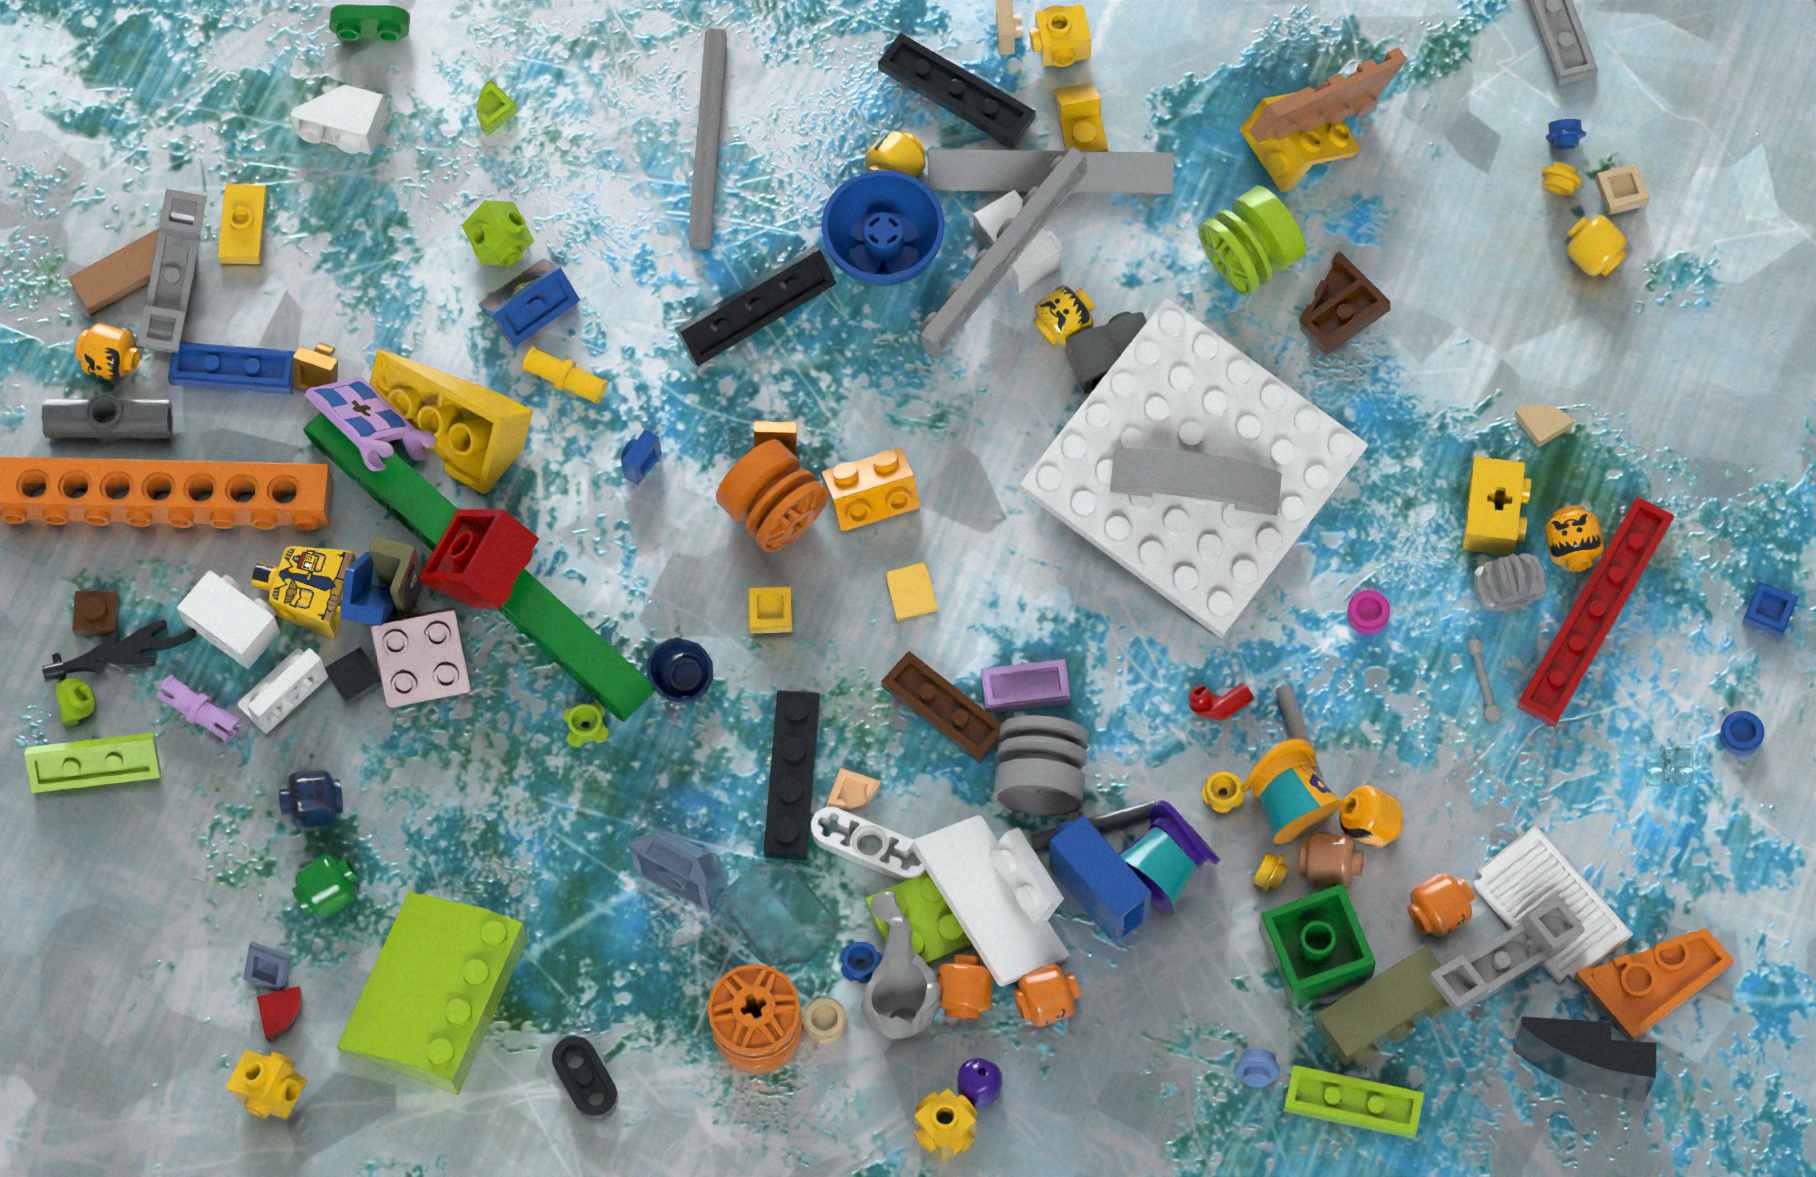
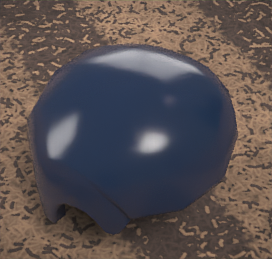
M671 637L653 649L647 660V676L653 689L662 698L680 704L692 703L703 697L709 690L714 680L713 661L706 650L697 642Z

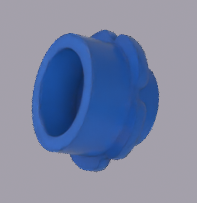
M1579 119L1556 120L1548 123L1549 134L1546 135V140L1551 143L1554 142L1555 149H1571L1579 146V140L1586 136V131L1582 130L1581 120Z
M868 942L853 943L846 947L841 954L840 960L843 963L841 972L849 981L858 980L861 984L869 983L872 978V972L880 963L882 955L876 951L874 945ZM864 960L866 963L860 967L857 965V962Z

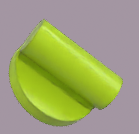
M67 678L55 685L56 698L63 726L77 725L80 719L87 717L93 712L95 707L94 695L88 685L82 680Z

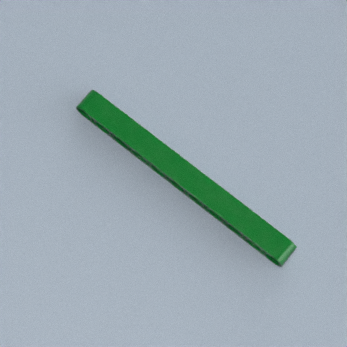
M322 412L313 418L303 428L308 439L433 552L458 509L395 452L392 456L386 458L379 454V458L386 465V468L380 471H371L365 465L359 448ZM526 569L521 570L512 586L513 591L510 598L497 611L617 719L625 722L655 693L651 683Z

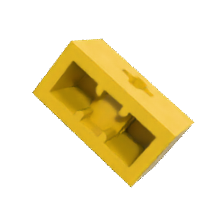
M1474 457L1470 476L1462 550L1510 556L1514 553L1516 542H1524L1527 517L1520 516L1521 503L1528 504L1531 489V479L1524 478V462ZM1494 503L1501 504V510H1494Z

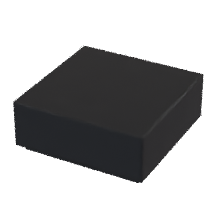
M361 646L325 667L330 681L347 706L382 686L381 677Z

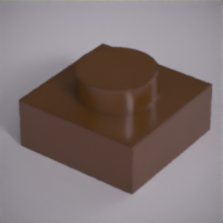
M75 591L72 627L75 637L110 636L114 631H118L120 596L117 591Z

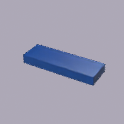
M181 342L179 352H172L168 381L170 385L292 394L294 387L293 356L296 351Z

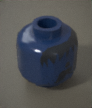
M327 770L292 773L287 780V789H279L281 815L289 814L291 822L296 828L331 825L335 821L336 814L343 813L340 780H333V777Z

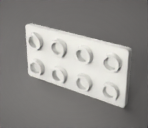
M977 815L914 840L911 845L912 849L999 986L1015 982L1037 968L1053 963L1058 964L1066 960L1069 953L1048 921L1064 897L1019 827L1005 832L998 842L983 817Z

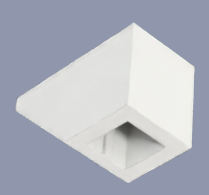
M344 84L293 108L290 117L296 135H299L300 138L307 142L318 144L322 141L336 145L347 153L357 154L362 152L372 155L388 112L382 94Z

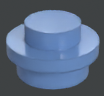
M1249 1049L1241 1054V1059L1236 1063L1235 1073L1237 1077L1249 1086L1265 1087L1279 1078L1280 1066L1272 1052L1264 1049Z

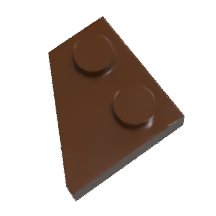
M1339 251L1332 259V268L1324 281L1321 280L1316 288L1313 302L1307 305L1299 320L1300 330L1325 355H1328L1391 310L1390 300Z

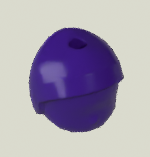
M983 1058L967 1060L962 1064L958 1072L957 1093L959 1096L961 1094L964 1095L974 1108L987 1107L1000 1095L1003 1083L1001 1070L996 1064Z

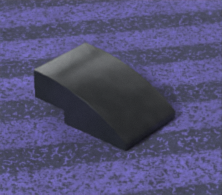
M1521 1017L1513 1040V1051L1533 1066L1565 1083L1600 1095L1645 1102L1656 1078L1657 1043L1611 1040L1612 1022Z

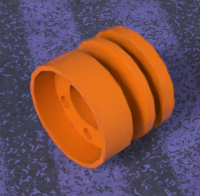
M776 439L760 444L742 457L726 474L716 492V502L734 521L740 523L746 521L745 532L750 537L756 538L757 545L768 553L782 549L804 533L820 515L829 498L828 489L821 482L815 481V477L810 471L806 469L799 470V459L781 441Z
M753 963L736 967L719 979L710 993L707 1010L715 1047L725 1062L740 1071L755 1074L775 1071L789 1062L801 1046L804 1031L798 993L789 978L772 966ZM756 1007L762 1016L754 1019L753 1015L748 1013V1009Z

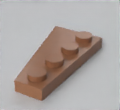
M1397 47L1388 51L1385 55V60L1376 65L1373 59L1359 64L1356 69L1357 71L1346 79L1339 73L1327 78L1314 91L1309 86L1275 101L1266 107L1249 132L1257 143L1274 138L1280 141L1298 131L1303 130L1307 133L1322 124L1329 122L1332 125L1337 124L1346 117L1353 115L1362 117L1370 113L1378 105L1377 98L1408 59L1400 48Z

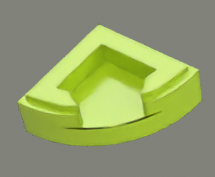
M491 79L483 86L479 94L477 115L482 130L489 136L514 116L518 109L517 105Z

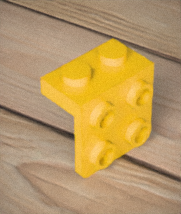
M1293 93L1263 98L1239 129L1281 192L1293 190L1312 165L1354 157L1360 149L1351 131L1345 126L1343 121L1334 125L1330 122L1322 124L1307 133L1303 130L1298 131L1280 141L1274 138L1257 143L1249 132L1250 128L1269 104Z

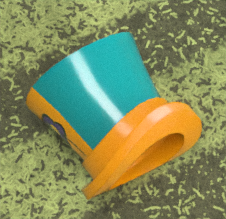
M1290 739L1272 748L1258 762L1240 787L1243 794L1251 789L1256 799L1259 798L1270 827L1273 842L1276 844L1289 843L1309 834L1326 822L1340 808L1342 800L1314 771L1317 766L1314 762L1316 753L1312 745L1303 739Z

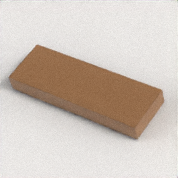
M159 228L68 277L89 315L149 283Z

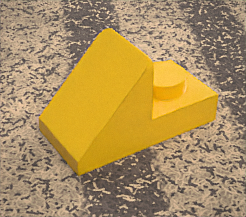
M1093 82L1053 89L1065 151H1069L1071 147L1078 151H1108L1100 114L1101 99Z

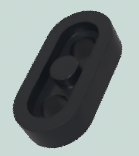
M570 1036L561 1040L553 1050L552 1063L556 1074L577 1111L589 1120L607 1118L617 1107L618 1093L596 1050L588 1040L579 1036ZM574 1056H579L583 1059L582 1065L578 1068L568 1066V1061ZM594 1093H601L604 1095V1100L599 1105H592L588 1102L589 1097Z

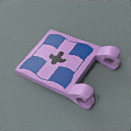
M362 377L308 388L304 394L359 448L365 465L371 471H380L386 468V465L381 462L379 454L385 458L393 455L394 449L387 441L402 438L409 456L416 461L425 460L429 457L428 453L422 449V444L425 447H432L437 442L436 437L431 432L415 429Z

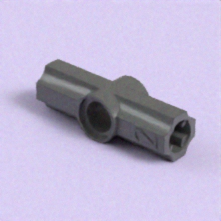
M102 393L97 394L90 400L46 399L44 405H42L41 419L45 438H97L102 443L114 444L124 438H170L172 433L173 416L170 400H119L112 394ZM106 415H116L108 423H99L102 417Z

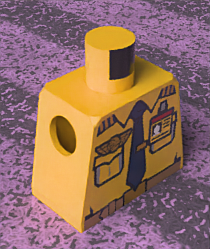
M289 546L284 550L279 567L260 562L256 564L252 575V587L270 591L268 601L278 617L335 640L342 621L340 619L345 572L356 561L354 552L349 550Z

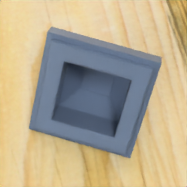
M252 941L249 944L243 980L276 992L285 990L292 956Z

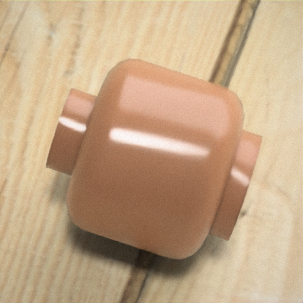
M1315 832L1311 835L1308 842H1302L1299 874L1300 876H1306L1307 882L1311 887L1329 889L1343 884L1345 889L1351 886L1354 876H1362L1364 850H1356L1354 838L1350 835Z

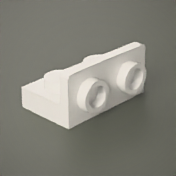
M300 648L295 649L238 702L239 709L267 735L328 678L322 659L310 648L305 652Z

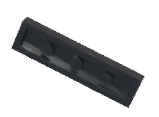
M902 33L897 36L878 62V70L1011 148L1016 146L1036 118V111Z
M813 246L676 327L675 330L692 363L698 367L837 283L821 250Z
M777 690L763 851L764 858L807 860L821 699L820 693Z

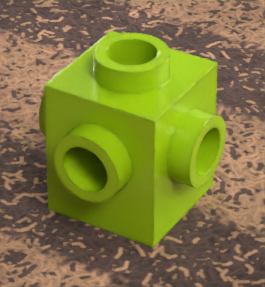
M484 200L461 225L481 265L511 266L522 258V253L534 242L526 226L525 219L519 213L515 203L511 201Z

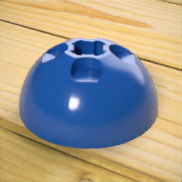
M893 170L869 171L847 180L831 195L822 216V236L831 259L849 277L867 285L893 286L912 280L932 263L942 244L944 215L935 194L917 178Z

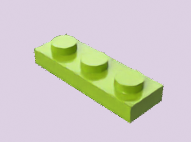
M154 732L26 747L24 753L32 793L160 778L161 774Z
M1293 1065L1284 1112L1415 1139L1424 1092Z

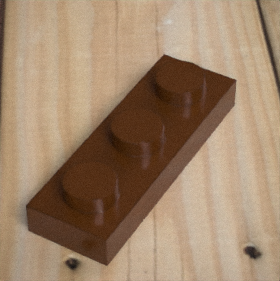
M910 651L902 657L881 681V687L977 763L980 764L1000 742L999 732L1000 724L1002 723Z

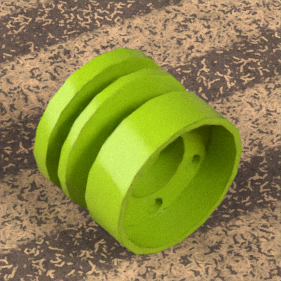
M1256 185L1232 203V212L1222 209L1214 215V219L1209 218L1198 226V236L1209 261L1226 283L1244 296H1249L1259 288V284L1264 285L1272 279V269L1283 272L1306 255L1307 246L1295 219L1275 194L1263 186Z

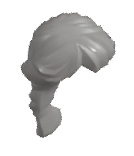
M884 891L873 897L870 906L876 917L887 921L890 925L888 930L889 936L884 943V955L872 972V978L864 990L861 1010L867 1022L874 1030L892 1039H903L926 1030L932 1024L938 1007L941 1005L940 995L942 987L936 980L934 970L928 967L925 960L913 951L911 943L913 933L910 931L911 923L904 917V913L900 911L895 899V892Z

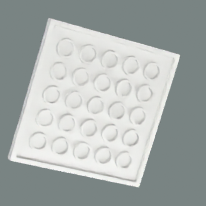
M1166 298L1020 482L1018 490L1222 639L1353 468L1369 444ZM1125 448L1190 451L1233 458L1282 473L1278 514L1275 516L1235 510V504L1155 492L1152 497L1110 492L1115 449Z

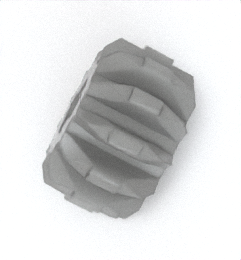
M1511 554L1507 557H1499L1497 560L1486 562L1474 571L1475 576L1473 579L1476 599L1479 600L1481 608L1497 613L1499 611L1508 612L1512 609H1521L1523 606L1534 604L1536 600L1542 599L1546 595L1547 587L1545 580L1547 578L1544 567L1541 566L1539 558L1531 554Z

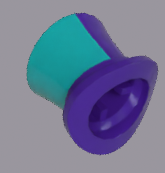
M1160 800L1151 809L1149 831L1118 854L1151 891V904L1166 913H1171L1196 869H1200L1205 862L1217 865L1221 859L1170 803Z

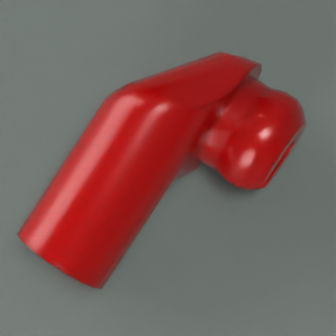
M1240 683L1223 696L1212 694L1205 686L1193 688L1188 695L1189 707L1193 713L1200 717L1221 721L1228 719L1254 700L1251 691L1243 683Z

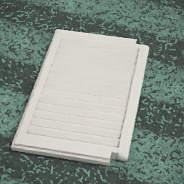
M1536 824L1476 870L1480 878L1474 880L1472 886L1510 929L1520 924L1527 914L1557 896L1562 899L1586 929L1582 935L1541 964L1558 984L1563 983L1567 977L1575 982L1577 980L1574 977L1576 971L1588 967L1593 968L1634 935Z

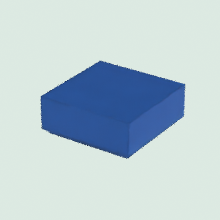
M1759 581L1742 623L1782 639L1799 597Z

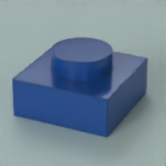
M645 429L637 440L635 438L631 439L622 451L621 464L624 478L637 486L662 455L658 436Z

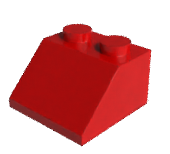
M458 509L417 580L474 608L499 610L501 605L510 598L513 591L512 586L521 570L531 561L532 551L539 538L505 510Z

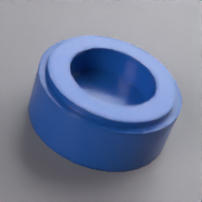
M1736 711L1724 719L1719 731V739L1724 749L1736 756H1748L1756 752L1760 747L1765 733L1764 726L1761 720L1753 713Z

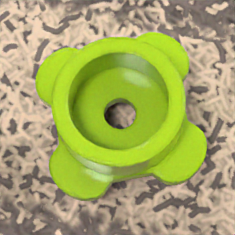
M581 704L565 710L563 720L569 727L567 742L570 746L578 748L586 742L595 741L603 743L607 740L609 731L603 724L602 718L605 715V709L601 704ZM584 722L590 723V726L588 728H583L582 724Z

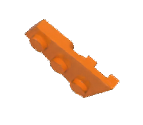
M1702 928L1658 943L1655 947L1630 956L1626 954L1614 958L1612 962L1598 967H1588L1576 971L1574 977L1629 1041H1636L1733 965L1734 960L1706 928Z

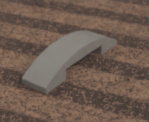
M166 189L148 292L138 335L137 346L173 353L179 352L207 196Z
M1152 448L1115 449L1110 492L1152 497L1155 492L1235 504V510L1277 516L1282 473L1253 463L1205 453Z
M1557 896L1527 914L1517 926L1469 955L1464 956V954H1461L1431 972L1428 978L1456 1012L1490 997L1517 981L1573 942L1586 929L1562 899Z

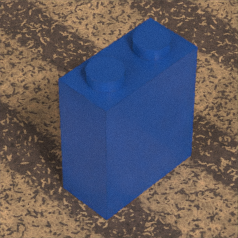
M1084 815L1074 822L1070 819L1064 821L1052 832V839L1049 844V869L1115 945L1149 920L1151 891Z

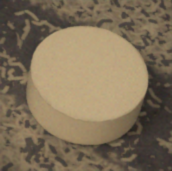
M828 997L818 998L810 1002L803 1013V1026L808 1037L821 1044L833 1043L840 1039L847 1027V1016L844 1007L835 999Z

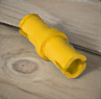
M535 346L530 348L522 365V370L529 371L554 383L555 389L562 392L567 389L592 401L594 404H598L601 401L608 385V380L601 379L576 367L575 361L570 359L563 361L539 350Z

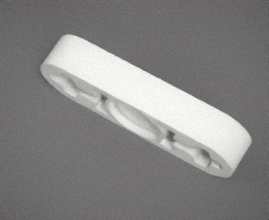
M836 807L820 809L811 820L812 838L824 850L900 882L927 872L917 855L916 860L919 867L911 865L908 870H903L902 861L890 855L889 863L884 862L889 855L890 844L895 845L894 854L899 857L908 858L910 853L916 854L911 847L914 842L913 839ZM832 820L837 821L838 830L847 835H850L851 827L856 828L851 835L850 846H844L846 838L837 832H832L829 837H825L821 824L829 825ZM867 835L878 837L883 844L881 850L874 855L861 853L857 845L862 837Z

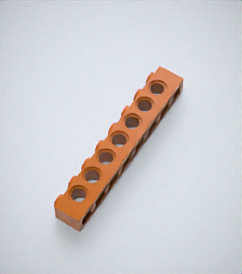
M0 457V519L12 524H21L26 522V520H43L53 525H63L68 521H85L95 526H104L109 524V522H126L137 527H146L151 523H168L178 528L191 527L193 524H210L220 529H229L234 527V525H252L262 530L274 529L277 525L293 526L299 530L312 531L316 530L318 526L330 527L334 479L328 464ZM46 488L42 495L33 498L29 497L33 490ZM88 489L82 497L70 498L76 490ZM129 490L124 498L112 499V496L117 491ZM171 491L167 498L153 500L157 493ZM212 492L211 497L207 500L195 501V498L200 493ZM243 493H254V496L247 502L236 501ZM292 493L296 495L291 502H278L279 498L285 494Z

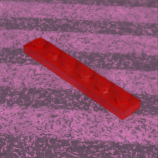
M1638 496L1636 497L1517 705L1518 709L1554 728L1556 727L1670 528L1675 515Z

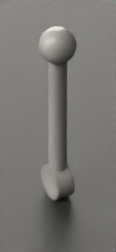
M1472 639L1467 644V650L1473 655L1486 705L1483 714L1484 719L1487 723L1495 724L1500 720L1501 710L1493 702L1481 655L1484 649L1483 643L1478 639Z

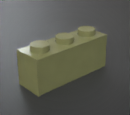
M1427 945L1317 1013L1314 1026L1344 1069L1354 1062L1357 1066L1366 1064L1379 1054L1378 1047L1391 1039L1394 1043L1401 1042L1416 1030L1415 1024L1424 1018L1429 1017L1430 1020H1435L1451 1009V1006L1428 978L1431 972L1441 967V964Z

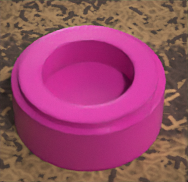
M1364 590L1355 594L1349 601L1347 620L1356 632L1364 635H1374L1381 632L1388 624L1390 605L1387 599L1379 592Z

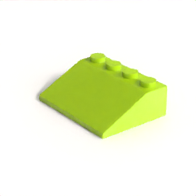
M408 891L337 1048L459 1095L527 943L528 937L523 923L482 907Z

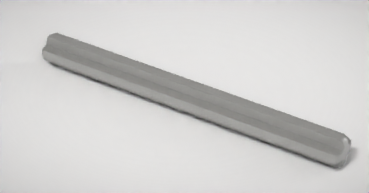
M708 29L705 32L688 238L689 246L694 250H707L711 246L727 48V33L723 29Z

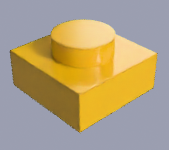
M791 587L749 588L750 633L793 632Z

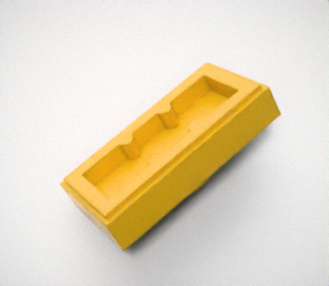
M225 184L218 250L220 264H261L268 195L266 185Z

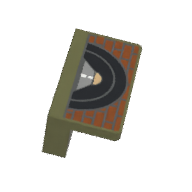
M375 535L369 551L381 583L391 585L390 593L399 618L410 616L413 613L423 586L417 580L422 572V567L415 546Z

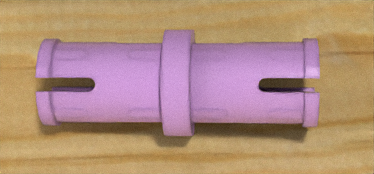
M169 675L160 685V688L164 689V691H157L156 698L186 715L185 719L192 725L200 724L222 738L226 743L230 742L237 734L238 730L234 727H241L242 719L235 717L213 703L212 696L205 692L197 693L177 680L173 675Z

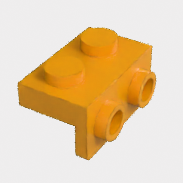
M901 447L891 451H881L874 456L852 463H842L835 468L821 472L824 485L828 489L829 497L835 508L841 531L857 528L920 507L914 475Z

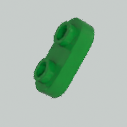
M342 4L333 7L330 11L329 29L338 38L345 41L374 38L384 42H396L409 34L410 14L400 7Z

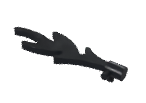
M161 620L135 631L120 644H116L120 638L119 632L114 631L105 641L91 651L62 663L60 653H55L52 655L53 663L41 666L45 682L57 679L63 681L66 679V674L74 672H93L103 675L105 674V669L102 665L98 664L100 660L124 668H146L156 665L155 657L141 655L143 652L166 650L182 645L197 636V632L195 629H191L178 636L154 639L152 638L153 635L168 627L167 621Z

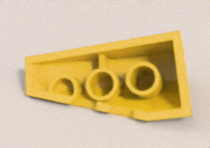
M383 349L377 351L369 384L415 429L431 432L436 437L437 442L434 446L425 447L423 444L422 446L426 450L433 449L445 462L443 468L451 477L481 494L488 493L524 449L533 411L496 391Z

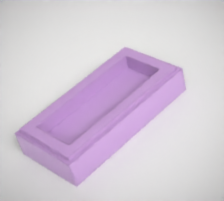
M1065 659L981 669L985 711L988 713L1071 704Z

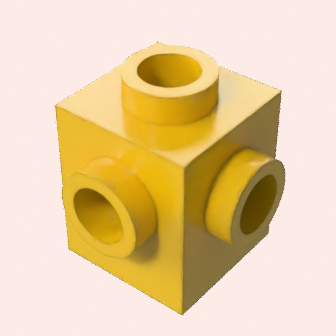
M1083 4L1067 7L1054 5L1043 11L1035 12V28L1029 29V37L1033 53L1040 52L1043 67L1051 65L1064 67L1073 64L1075 61L1091 58V35Z
M245 1049L225 1089L244 1103L243 1108L255 1116L267 1119L268 1115L272 1114L287 1119L299 1099L307 1080L293 1069L295 1062L277 1052H272L270 1057Z
M947 1088L940 1095L936 1092L929 1094L916 1106L917 1113L914 1115L916 1131L913 1132V1135L928 1154L934 1152L944 1162L953 1154L954 1156H959L975 1142L977 1121L974 1118L978 1116V1113L964 1095L961 1094L959 1097H956ZM947 1114L952 1119V1122L949 1124L939 1123Z

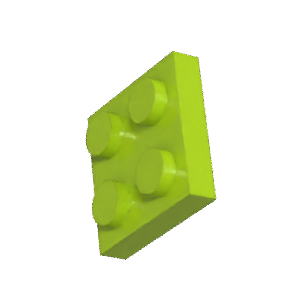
M927 872L881 891L895 892V899L900 911L904 913V917L911 923L910 931L913 933L911 939L913 951L925 960L928 967L974 948ZM874 894L865 898L866 905L885 943L886 938L889 936L888 930L890 925L887 921L881 920L874 915L870 906L873 897L876 895Z

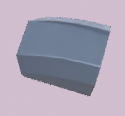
M671 829L658 830L637 837L630 842L629 849L636 875L711 914L728 885L720 857L716 853H709L675 835Z

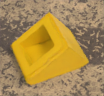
M925 562L885 573L886 586L897 621L938 611Z

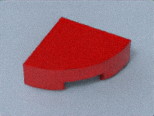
M300 986L257 997L267 1042L282 1036L293 1023L298 1012H300L302 1007V990Z

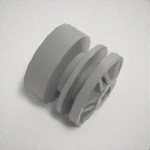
M1018 716L1007 719L1000 724L999 741L1001 743L998 745V758L1003 762L996 767L993 800L1002 807L1029 815H1066L1083 807L1085 774L1080 769L1087 763V752L1085 750L1088 749L1089 732L1083 726L1070 720L1051 716Z

